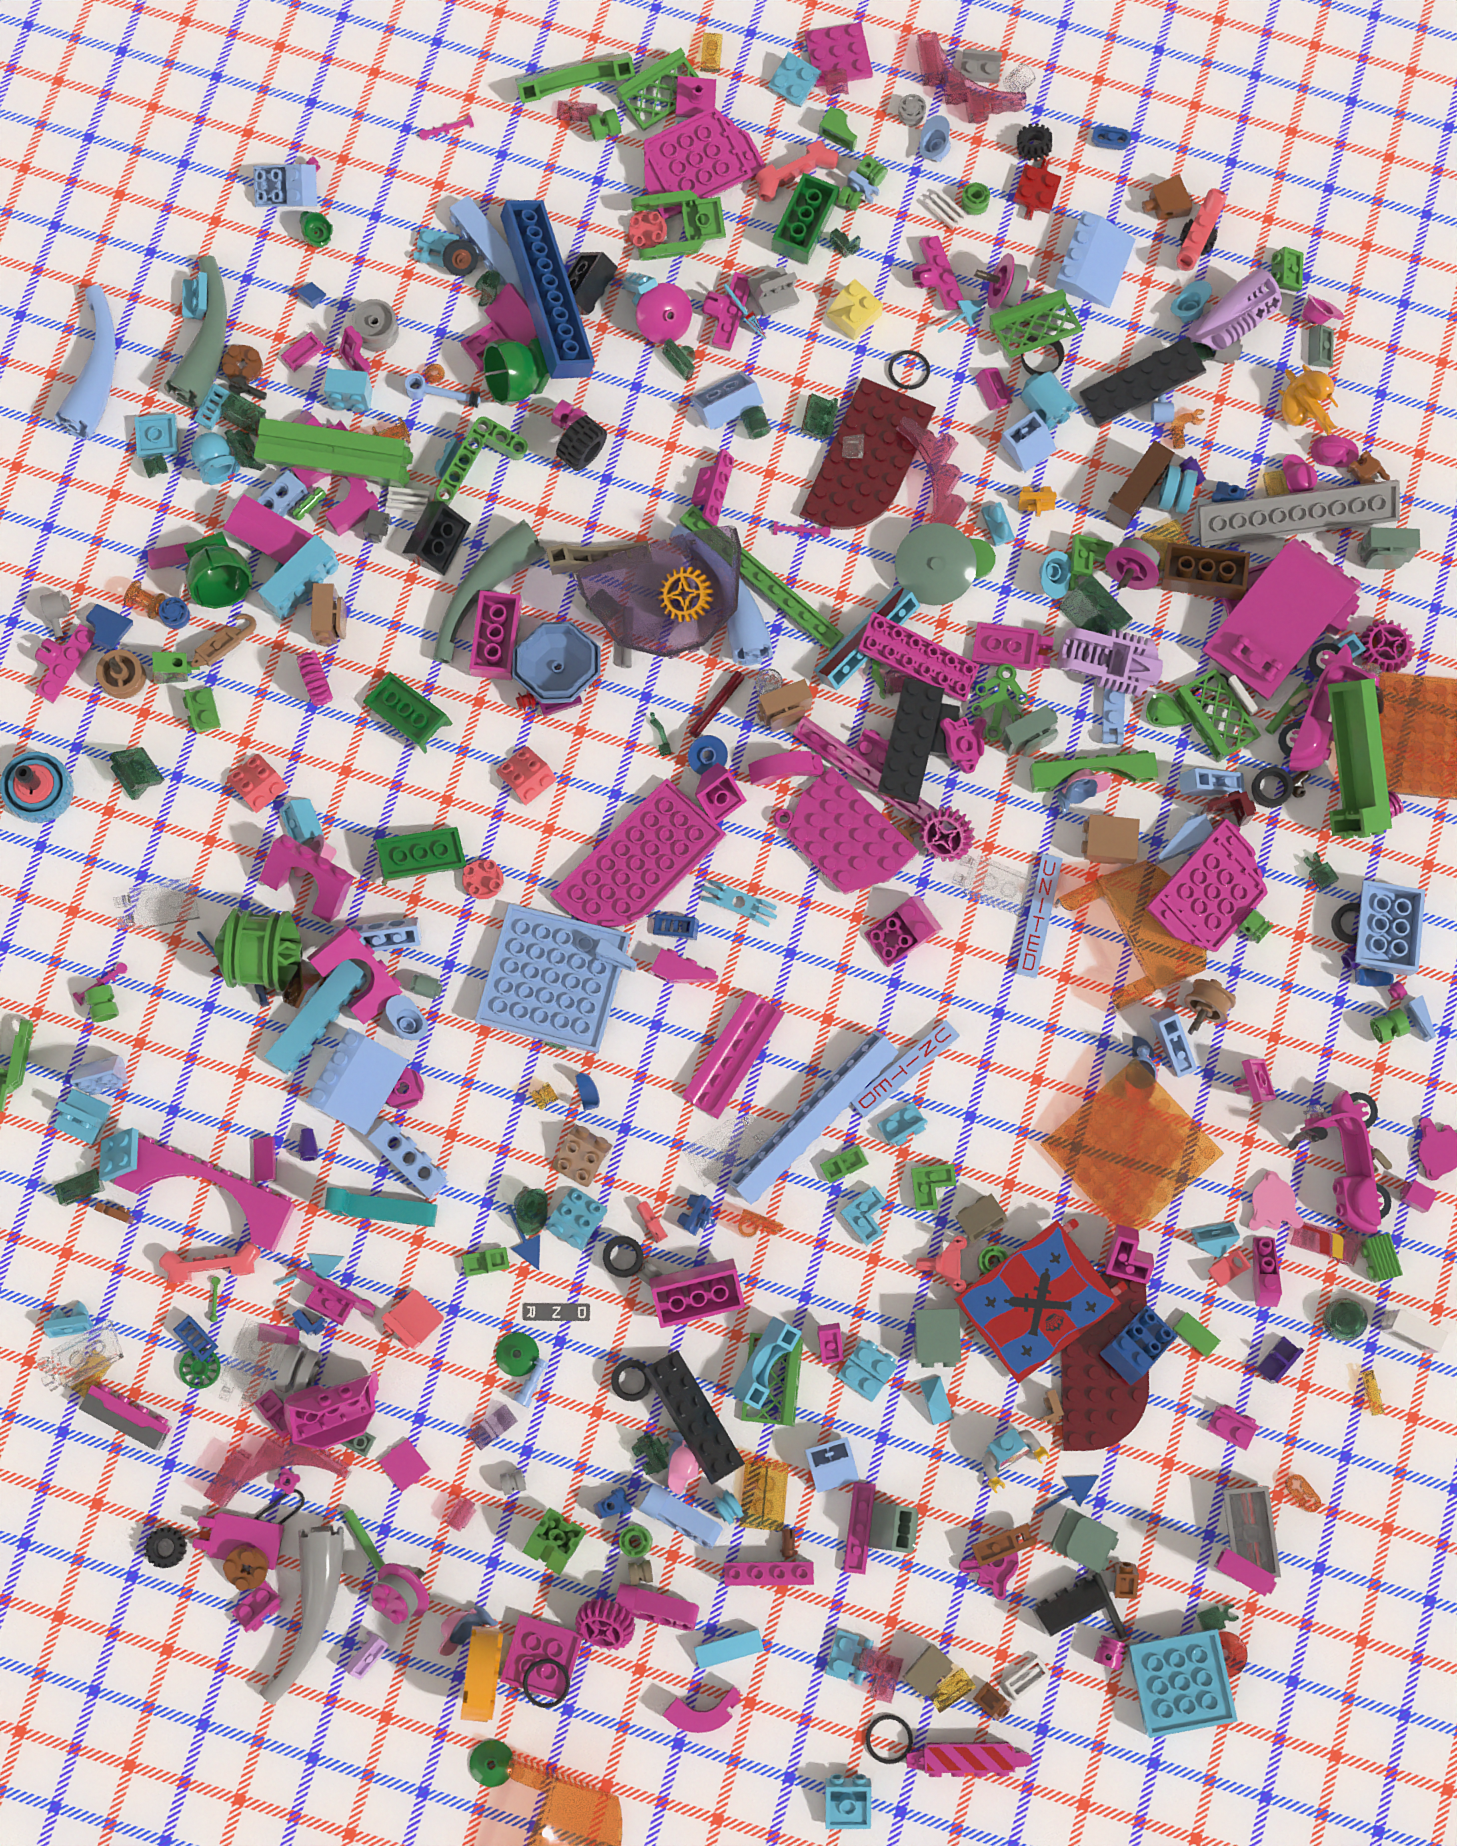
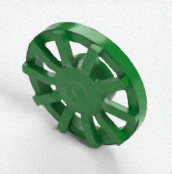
M201 1348L199 1352L202 1354V1351L207 1350V1348ZM192 1350L188 1351L181 1359L179 1365V1373L183 1382L195 1389H204L213 1385L221 1372V1363L218 1356L213 1352L202 1362L199 1358L196 1360L191 1355L193 1354ZM212 1355L215 1360L210 1363H207L209 1357ZM188 1357L192 1360V1364L185 1363ZM217 1364V1370L209 1369V1366ZM189 1367L191 1371L184 1374L183 1368ZM208 1372L216 1373L213 1379L208 1375ZM193 1374L194 1377L189 1382L186 1377ZM204 1376L209 1380V1383L203 1385ZM197 1377H199L200 1386L193 1385Z

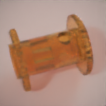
M401 417L397 418L399 424L377 432L376 428L372 427V435L405 439L407 444L411 443L408 428Z
M136 580L132 582L124 595V605L129 607L135 603L148 610V618H156L159 615L160 604L166 599L165 594L159 593L157 596H154L141 589V581Z

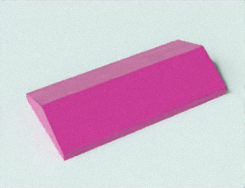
M245 494L242 495L223 527L225 531L283 565L314 536Z

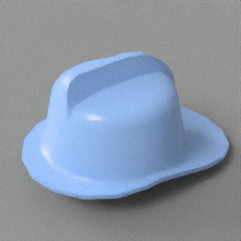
M942 115L933 116L923 125L920 154L924 158L941 162L942 158L949 153L951 148L949 140L950 124L946 117Z
M396 995L387 1001L385 1007L386 1015L393 1025V1031L399 1038L412 1041L419 1040L427 1034L428 1022L410 998L404 995Z

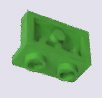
M1284 246L1272 254L1271 275L1279 288L1284 287L1295 292L1302 290L1304 253Z
M208 687L190 692L189 689L184 690L185 697L182 698L185 708H189L190 716H187L190 728H194L197 734L220 728L221 723L212 688Z

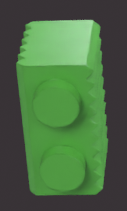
M1390 1233L1361 1241L1360 1252L1362 1257L1366 1258L1368 1267H1366L1367 1274L1370 1279H1373L1374 1283L1403 1275Z

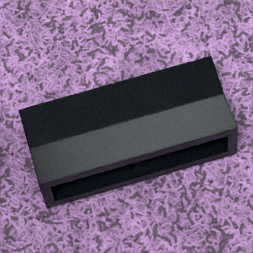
M941 703L930 756L950 758L946 750V735L940 726V721L944 718H949L956 722L959 719L960 706Z

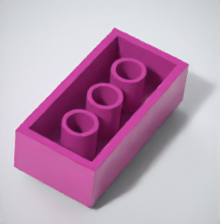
M480 591L469 666L471 676L512 681L513 649L517 646L523 604L521 595Z
M733 1258L649 1279L660 1328L745 1308Z

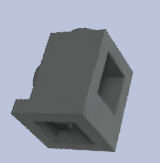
M372 509L369 510L363 529L365 538L369 542L375 544L382 542L383 536H386L388 533V524L391 525L392 523L390 514Z

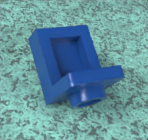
M297 1309L292 1314L295 1318L292 1321L300 1331L304 1329L310 1336L320 1334L326 1328L324 1325L328 1322L322 1317L313 1324L301 1309Z

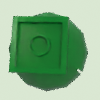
M538 338L531 339L528 346L514 339H498L490 342L485 347L483 356L484 373L507 370L506 372L485 376L488 390L495 402L502 406L513 405L528 398L532 392L535 395L543 392L550 379V375Z
M222 531L184 545L185 552L190 560L185 568L187 591L198 605L217 609L232 606L245 598L253 585L251 567L236 549L229 547Z

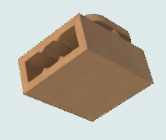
M313 583L311 632L317 644L328 647L332 644H337L338 635L340 639L346 638L347 607L343 597H339L334 584Z
M805 678L759 696L758 704H756L757 717L760 722H764L765 727L770 726L772 732L799 723L805 716V711L811 710L813 696Z
M1090 814L1087 821H1083L1082 832L1086 833L1085 841H1082L1081 853H1084V860L1112 865L1117 863L1134 864L1138 856L1140 819Z

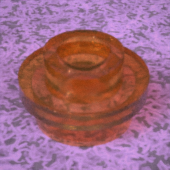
M439 364L429 365L425 369L426 379L434 384L440 383L445 377L444 368ZM433 371H438L436 375L431 374Z

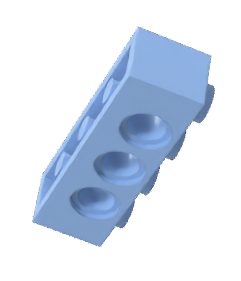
M287 470L276 478L275 483L270 488L264 489L256 501L265 507L273 506L270 510L284 517L308 494L306 486ZM281 492H287L283 497L278 496ZM245 543L251 549L253 548L251 545Z
M418 917L348 926L350 929L354 927L362 936L359 939L362 944L368 943L374 951L419 946L422 936ZM341 927V928H335V929H334L333 936H334L338 931H340L343 927Z
M385 1120L367 1139L431 1200L448 1183V1180L445 1178L448 1174L440 1166L434 1168L430 1164L432 1159L424 1151L419 1153L415 1149L417 1144L409 1136L405 1139L400 1134L402 1129L394 1121L389 1124ZM392 1139L400 1140L398 1148L391 1149L389 1147ZM413 1153L415 1155L414 1162L406 1164L404 1162L405 1156ZM423 1168L430 1169V1175L426 1179H422L419 1176Z

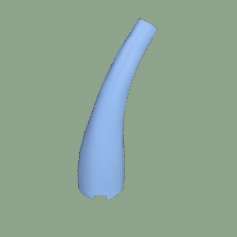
M92 285L85 290L89 308L94 311L96 319V334L92 353L54 416V420L59 426L62 422L68 427L67 432L83 440H85L86 436L90 439L99 425L109 398L115 366L116 347L113 320L103 288L100 285Z
M678 524L673 529L669 539L701 561L720 588L733 662L742 661V666L762 663V658L766 656L770 659L773 656L770 636L758 605L745 583L734 568L713 547L693 532Z

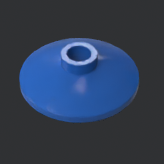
M704 735L697 738L691 744L688 751L689 765L699 775L705 773L716 763L724 767L728 758L726 745L720 738L713 735ZM704 751H708L706 758H703Z

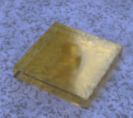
M1177 519L1140 537L1159 552L1161 560L1158 567L1159 572L1163 571L1168 542L1191 545Z

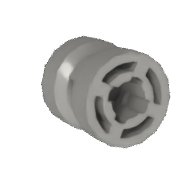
M522 1469L515 1470L511 1475L508 1473L500 1474L505 1496L512 1494L513 1490H518L519 1492L527 1490Z

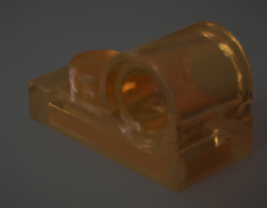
M743 1209L738 1224V1232L743 1238L750 1239L757 1234L759 1227H763V1232L775 1236L776 1233L781 1234L784 1224ZM746 1222L752 1223L754 1225L753 1232L745 1233L742 1230V1225Z

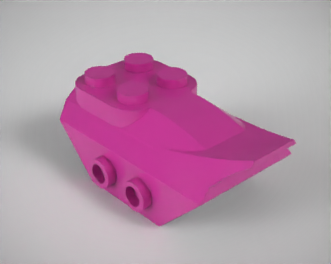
M377 1371L326 1389L321 1385H316L289 1395L284 1401V1413L293 1444L324 1450L363 1435L376 1413L374 1398L379 1390Z

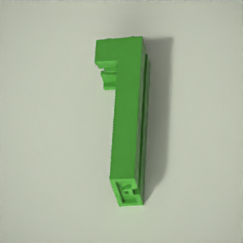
M260 418L258 442L256 441L254 458L258 463L378 481L380 486L405 488V484L409 483L410 472H407V466L412 464L413 452H411L405 440Z
M1375 679L1328 684L1343 808L1329 811L1332 836L1350 839L1354 838V835L1358 836V838L1371 837V835L1384 834V830L1392 829Z

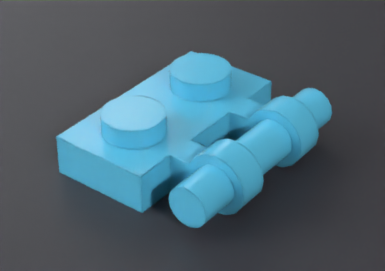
M421 228L417 249L423 251H415L413 259L420 260L421 263L427 264L430 262L438 264L439 267H445L442 260L443 251L451 241L460 239V236ZM431 252H434V253H439L440 255H439V256H436V255H432V254H430V253H431Z
M837 1630L825 1674L847 1681L849 1672L856 1674L853 1683L862 1686L864 1677H867L868 1674L866 1669L869 1658L873 1656L874 1650H872L874 1641L865 1639L864 1646L862 1647L857 1645L859 1636ZM855 1652L861 1654L858 1667L852 1665Z

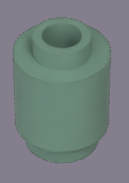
M415 974L410 984V991H414V994L433 1000L436 996L439 997L443 989L440 979L423 974Z

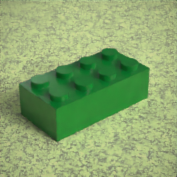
M803 173L774 233L771 250L808 265L838 201L840 187Z

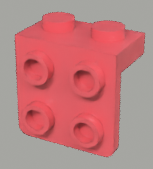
M528 746L523 747L496 770V773L515 791L525 806L557 780L548 764Z
M255 754L249 758L246 763L227 778V781L243 797L255 813H258L288 788L278 773L260 754Z
M412 1290L390 1313L386 1312L381 1319L385 1322L383 1327L391 1334L395 1332L400 1336L398 1341L406 1349L411 1347L415 1350L443 1322L444 1316L418 1290Z

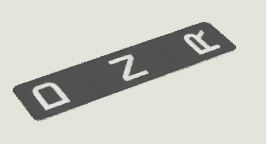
M524 1303L523 1320L589 1321L590 1304Z

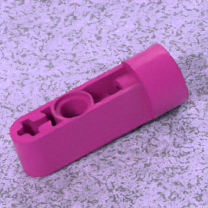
M620 1582L615 1603L618 1602L619 1606H625V1611H630L633 1618L683 1631L695 1630L699 1613V1606L697 1604L638 1589L636 1586Z

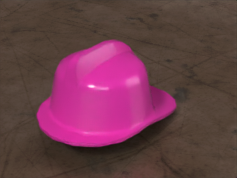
M1308 294L1309 300L1304 306L1302 313L1304 320L1317 325H1323L1331 318L1344 320V314L1336 306Z
M1331 434L1322 436L1314 441L1311 447V456L1320 465L1345 468L1354 460H1358L1359 450L1352 440Z
M1290 454L1283 459V471L1290 493L1312 491L1318 481L1316 470L1298 455Z

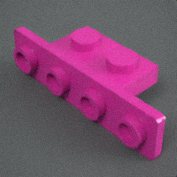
M725 448L720 449L716 465L700 468L691 503L694 506L705 505L702 516L712 526H717L735 460Z
M299 1267L296 1277L314 1287L305 1302V1307L341 1326L344 1325L353 1308L373 1318L376 1307H374L371 1301L367 1299L361 1300L355 1297L352 1291L345 1288L342 1290L336 1287L333 1281L326 1278L323 1280L317 1277L314 1271Z

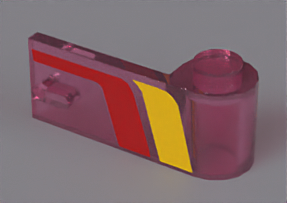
M1304 1222L1301 1228L1294 1230L1290 1245L1333 1258L1334 1261L1340 1264L1354 1267L1362 1241L1358 1239V1235L1350 1232L1341 1234Z

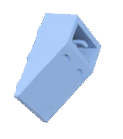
M316 165L253 166L255 207L317 206Z
M117 1055L78 1065L70 1082L86 1094L89 1093V1095L100 1094L103 1089L110 1088V1090L120 1089L123 1087V1084L128 1083L124 1060Z

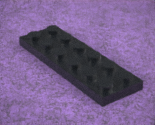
M1186 337L1080 391L1079 394L1094 423L1099 428L1206 373V368L1189 337Z
M909 678L904 679L876 794L917 805L945 688Z
M678 1350L643 1369L711 1485L745 1465V1462Z

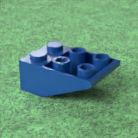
M1146 1305L1099 1354L1132 1385L1145 1375L1175 1341L1178 1335Z

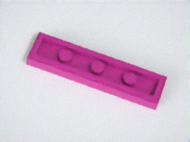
M854 1482L843 1572L866 1574L875 1484Z

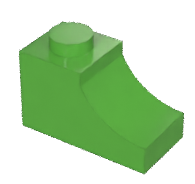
M830 106L819 124L818 135L853 152L857 144V135L847 126L848 115L843 110Z

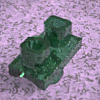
M647 1433L637 1439L638 1442L631 1447L636 1457L644 1453L648 1457L649 1461L642 1465L646 1475L655 1472L658 1474L668 1468L665 1458L669 1457L665 1449L670 1446L668 1441L662 1444L659 1437L653 1440L651 1434Z

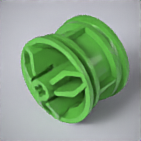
M234 907L215 939L214 953L228 988H234L237 984L238 986L245 987L248 983L265 985L268 989H273L275 986L276 991L283 992L298 969L299 963L302 961L303 943H301L299 932L290 911H283L281 915L279 912H272L271 915L253 914L251 910L243 911L241 907Z

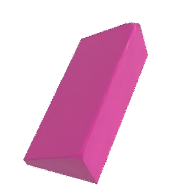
M998 368L982 369L975 376L989 410H995L1013 402Z
M189 543L148 550V563L151 570L189 563L190 560L184 549V545Z
M271 1136L253 1139L254 1182L276 1181L275 1138Z

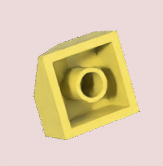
M854 279L839 293L826 312V316L855 341L882 315L883 304L860 282Z

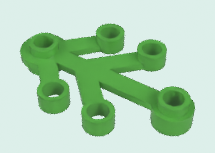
M1010 664L1000 665L997 668L996 676L985 683L978 684L975 689L976 694L979 697H983L990 688L1000 683L998 692L980 703L973 704L971 708V713L978 717L983 714L985 709L995 704L992 723L985 731L986 738L992 742L998 741L1002 734V729L999 725L1004 705L1011 714L1013 723L1016 722L1014 719L1015 715H1020L1021 718L1024 717L1023 713L1018 711L1006 693L1008 685L1016 695L1017 704L1025 705L1028 701V694L1022 691L1015 680L1017 675L1016 669ZM1007 671L1009 672L1010 676L1008 678L1003 677L1002 673ZM984 687L986 691L979 693L978 688ZM1020 695L1025 696L1026 700L1021 702L1019 701L1018 697ZM974 707H980L981 712H974ZM994 730L997 732V736L992 737L989 732Z

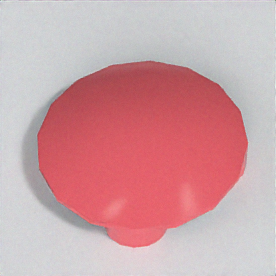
M645 211L630 219L629 237L636 247L640 249L653 248L664 241L667 234V226L665 220L658 212Z
M477 860L464 868L462 884L470 896L477 899H489L496 896L501 890L504 883L503 873L495 861Z

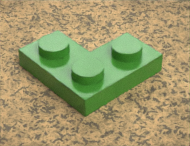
M1075 534L1072 538L1070 573L1090 577L1093 572V560L1105 563L1108 552L1113 549V543Z
M954 1164L911 1168L916 1212L938 1209L935 1188L957 1185Z

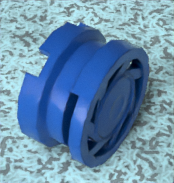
M170 597L160 604L159 616L168 628L175 630L181 629L189 623L190 611L183 600L177 597Z

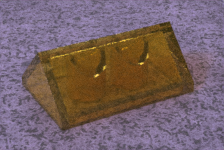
M745 1460L741 1501L743 1509L741 1511L744 1516L740 1518L739 1527L781 1531L783 1529L789 1464Z

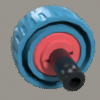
M36 751L19 755L5 767L0 779V793L5 805L17 817L30 823L50 822L58 818L70 806L73 799L74 786L71 774L61 761L48 753Z

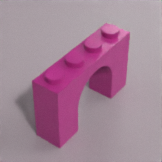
M291 468L294 476L306 486V489L328 476H340L350 483V492L347 498L325 513L327 521L338 536H341L365 520L370 509L379 510L377 505L379 500L373 491L369 493L366 488L368 485L364 479Z
M286 834L281 835L272 844L259 881L277 891L287 883L293 867L306 869L314 876L319 888L318 897L311 913L330 923L340 914L354 876L345 869L331 863L327 858L313 852L309 847H305L295 841L294 838Z
M346 925L309 955L307 959L322 977L326 976L347 959H360L368 964L371 972L368 987L347 1005L364 1025L386 1007L387 1001L391 997L400 995L403 992L399 988L402 984L394 975L390 977L387 974L386 970L389 968L381 959L377 961L372 956L375 952L369 944H362L359 940L362 937L354 927L350 929Z

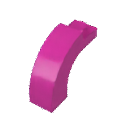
M811 751L780 753L748 764L751 784L769 785L777 780L793 776L820 777L824 773L821 755L811 754Z
M733 1685L715 1707L708 1710L693 1709L677 1696L664 1711L663 1716L674 1726L687 1732L705 1733L714 1731L725 1725L733 1717V1714L727 1709L729 1706L733 1709L741 1700L739 1697L741 1691Z

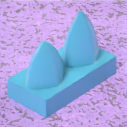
M1001 502L983 507L981 512L994 546L1014 541L1015 537Z
M79 1301L68 1318L62 1310L57 1308L51 1314L49 1320L44 1321V1331L49 1339L93 1332V1323L89 1318L87 1308Z

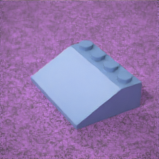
M1083 210L1054 289H1063L1067 294L1110 309L1136 239L1102 216Z
M1367 880L1362 881L1355 963L1388 973L1411 976L1419 971L1425 902L1424 889Z
M348 1028L305 1102L356 1131L367 1135L409 1061L367 1036Z

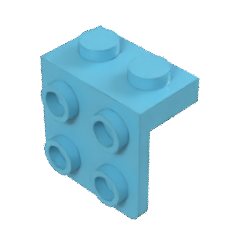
M571 1188L551 1215L546 1229L553 1235L568 1242L572 1247L583 1251L591 1234L604 1218L608 1209L577 1188Z

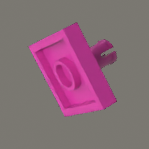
M678 76L675 117L691 118L715 107L717 79Z
M1265 1059L1241 1061L1246 1078L1233 1082V1087H1239L1234 1089L1235 1092L1241 1094L1250 1090L1254 1103L1276 1100L1277 1097Z

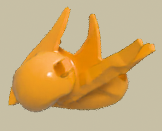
M1305 364L1302 365L1304 372L1297 377L1292 370L1285 369V375L1290 380V384L1285 391L1278 390V393L1283 396L1281 412L1284 420L1289 425L1300 426L1309 417L1314 418L1327 435L1332 433L1331 429H1337L1338 427L1331 421L1329 415L1318 401L1329 398L1335 407H1338L1332 396L1335 390L1333 380L1326 373L1313 371Z

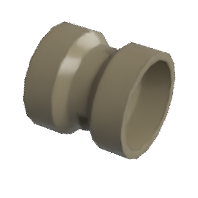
M645 1560L639 1565L635 1562L628 1563L632 1586L638 1585L640 1581L646 1583L653 1582L650 1560Z

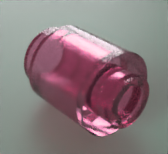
M466 1497L463 1500L458 1498L447 1515L448 1519L445 1523L456 1531L461 1532L462 1528H466L477 1510L474 1508L476 1504Z

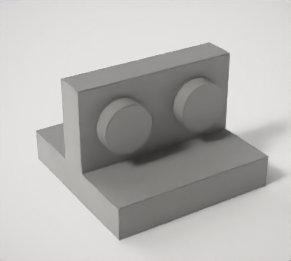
M781 266L747 280V284L763 317L797 305L800 302L793 287L798 280L795 272L788 274L784 266Z

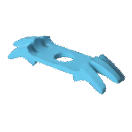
M709 880L708 884L723 889L722 891L707 886L701 887V890L719 898L717 900V898L702 896L701 901L724 907L749 917V919L755 920L766 927H769L770 923L756 913L773 919L777 918V915L759 906L763 905L776 910L777 906L766 900L755 898L713 880ZM735 897H742L745 900V905L741 908H736L733 905V899Z

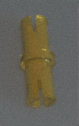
M1374 1370L1360 1373L1366 1391L1364 1396L1368 1399L1372 1413L1371 1416L1386 1413L1380 1396L1382 1391L1378 1388Z

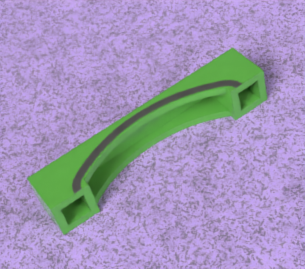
M624 52L516 78L515 81L519 99L524 104L541 100V98L581 85L635 77V71L629 52Z

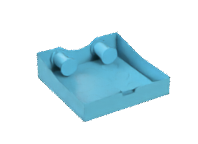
M1212 1628L1127 1644L1145 1734L1148 1738L1238 1722L1218 1629Z

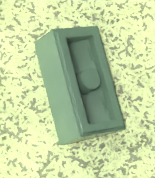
M1316 325L1309 329L1308 365L1333 367L1334 330L1323 325Z

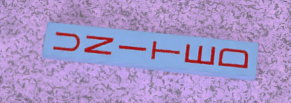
M1042 854L1016 969V974L1037 978L1063 858Z
M945 1020L850 1103L865 1118L959 1038L960 1035Z

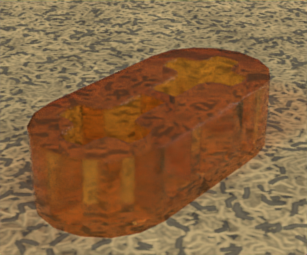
M1298 1474L1287 1477L1285 1487L1301 1509L1310 1513L1318 1511L1321 1507V1499L1307 1480ZM1293 1479L1296 1481L1300 1480L1299 1487L1302 1492L1297 1488L1292 1489ZM1304 1495L1315 1499L1313 1502L1314 1507H1306L1307 1500Z

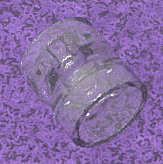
M769 668L762 670L757 675L755 691L758 698L782 687L783 680L781 674L775 669Z

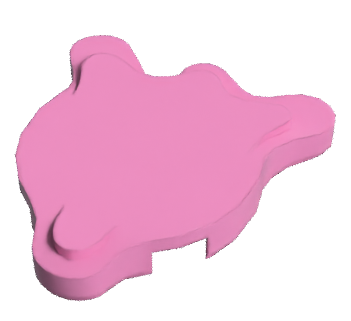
M1268 1171L1253 1191L1252 1205L1254 1213L1248 1224L1249 1228L1253 1231L1259 1230L1262 1226L1278 1230L1281 1227V1221H1286L1295 1229L1301 1228L1304 1224L1303 1219L1295 1208L1296 1198L1292 1187L1274 1171Z

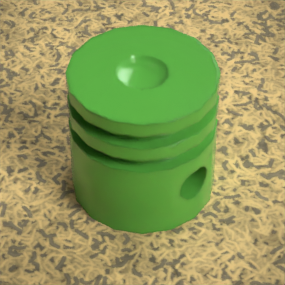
M870 155L865 156L856 169V173L869 180L868 184L875 187L882 183L888 172L887 167H884L883 164Z
M1254 909L1238 928L1248 937L1252 936V940H1256L1255 943L1258 944L1274 925H1270V921H1265L1266 918Z

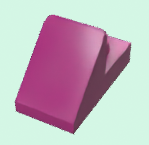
M839 1323L818 1326L817 1335L822 1364L844 1361Z

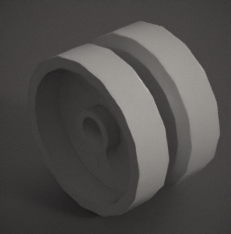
M379 299L366 300L355 308L352 315V325L362 337V346L373 352L389 349L399 336V326L393 308L387 302Z
M292 1343L286 1350L275 1381V1389L287 1393L293 1387L294 1394L312 1387L318 1375L322 1354L310 1349L304 1355V1348Z

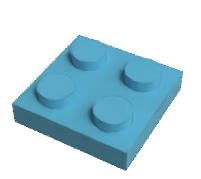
M788 51L769 82L768 87L801 107L822 72Z
M175 413L134 417L138 458L179 454L177 418Z
M132 1127L101 1140L100 1180L106 1182L137 1169L139 1130Z

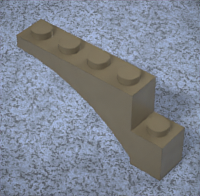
M648 540L603 547L572 546L565 543L546 548L552 575L571 571L573 580L652 562Z

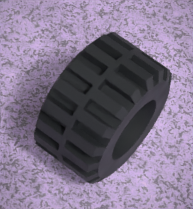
M582 416L572 423L561 437L556 449V456L573 470L580 471L587 467L600 453L607 438V431L589 416Z

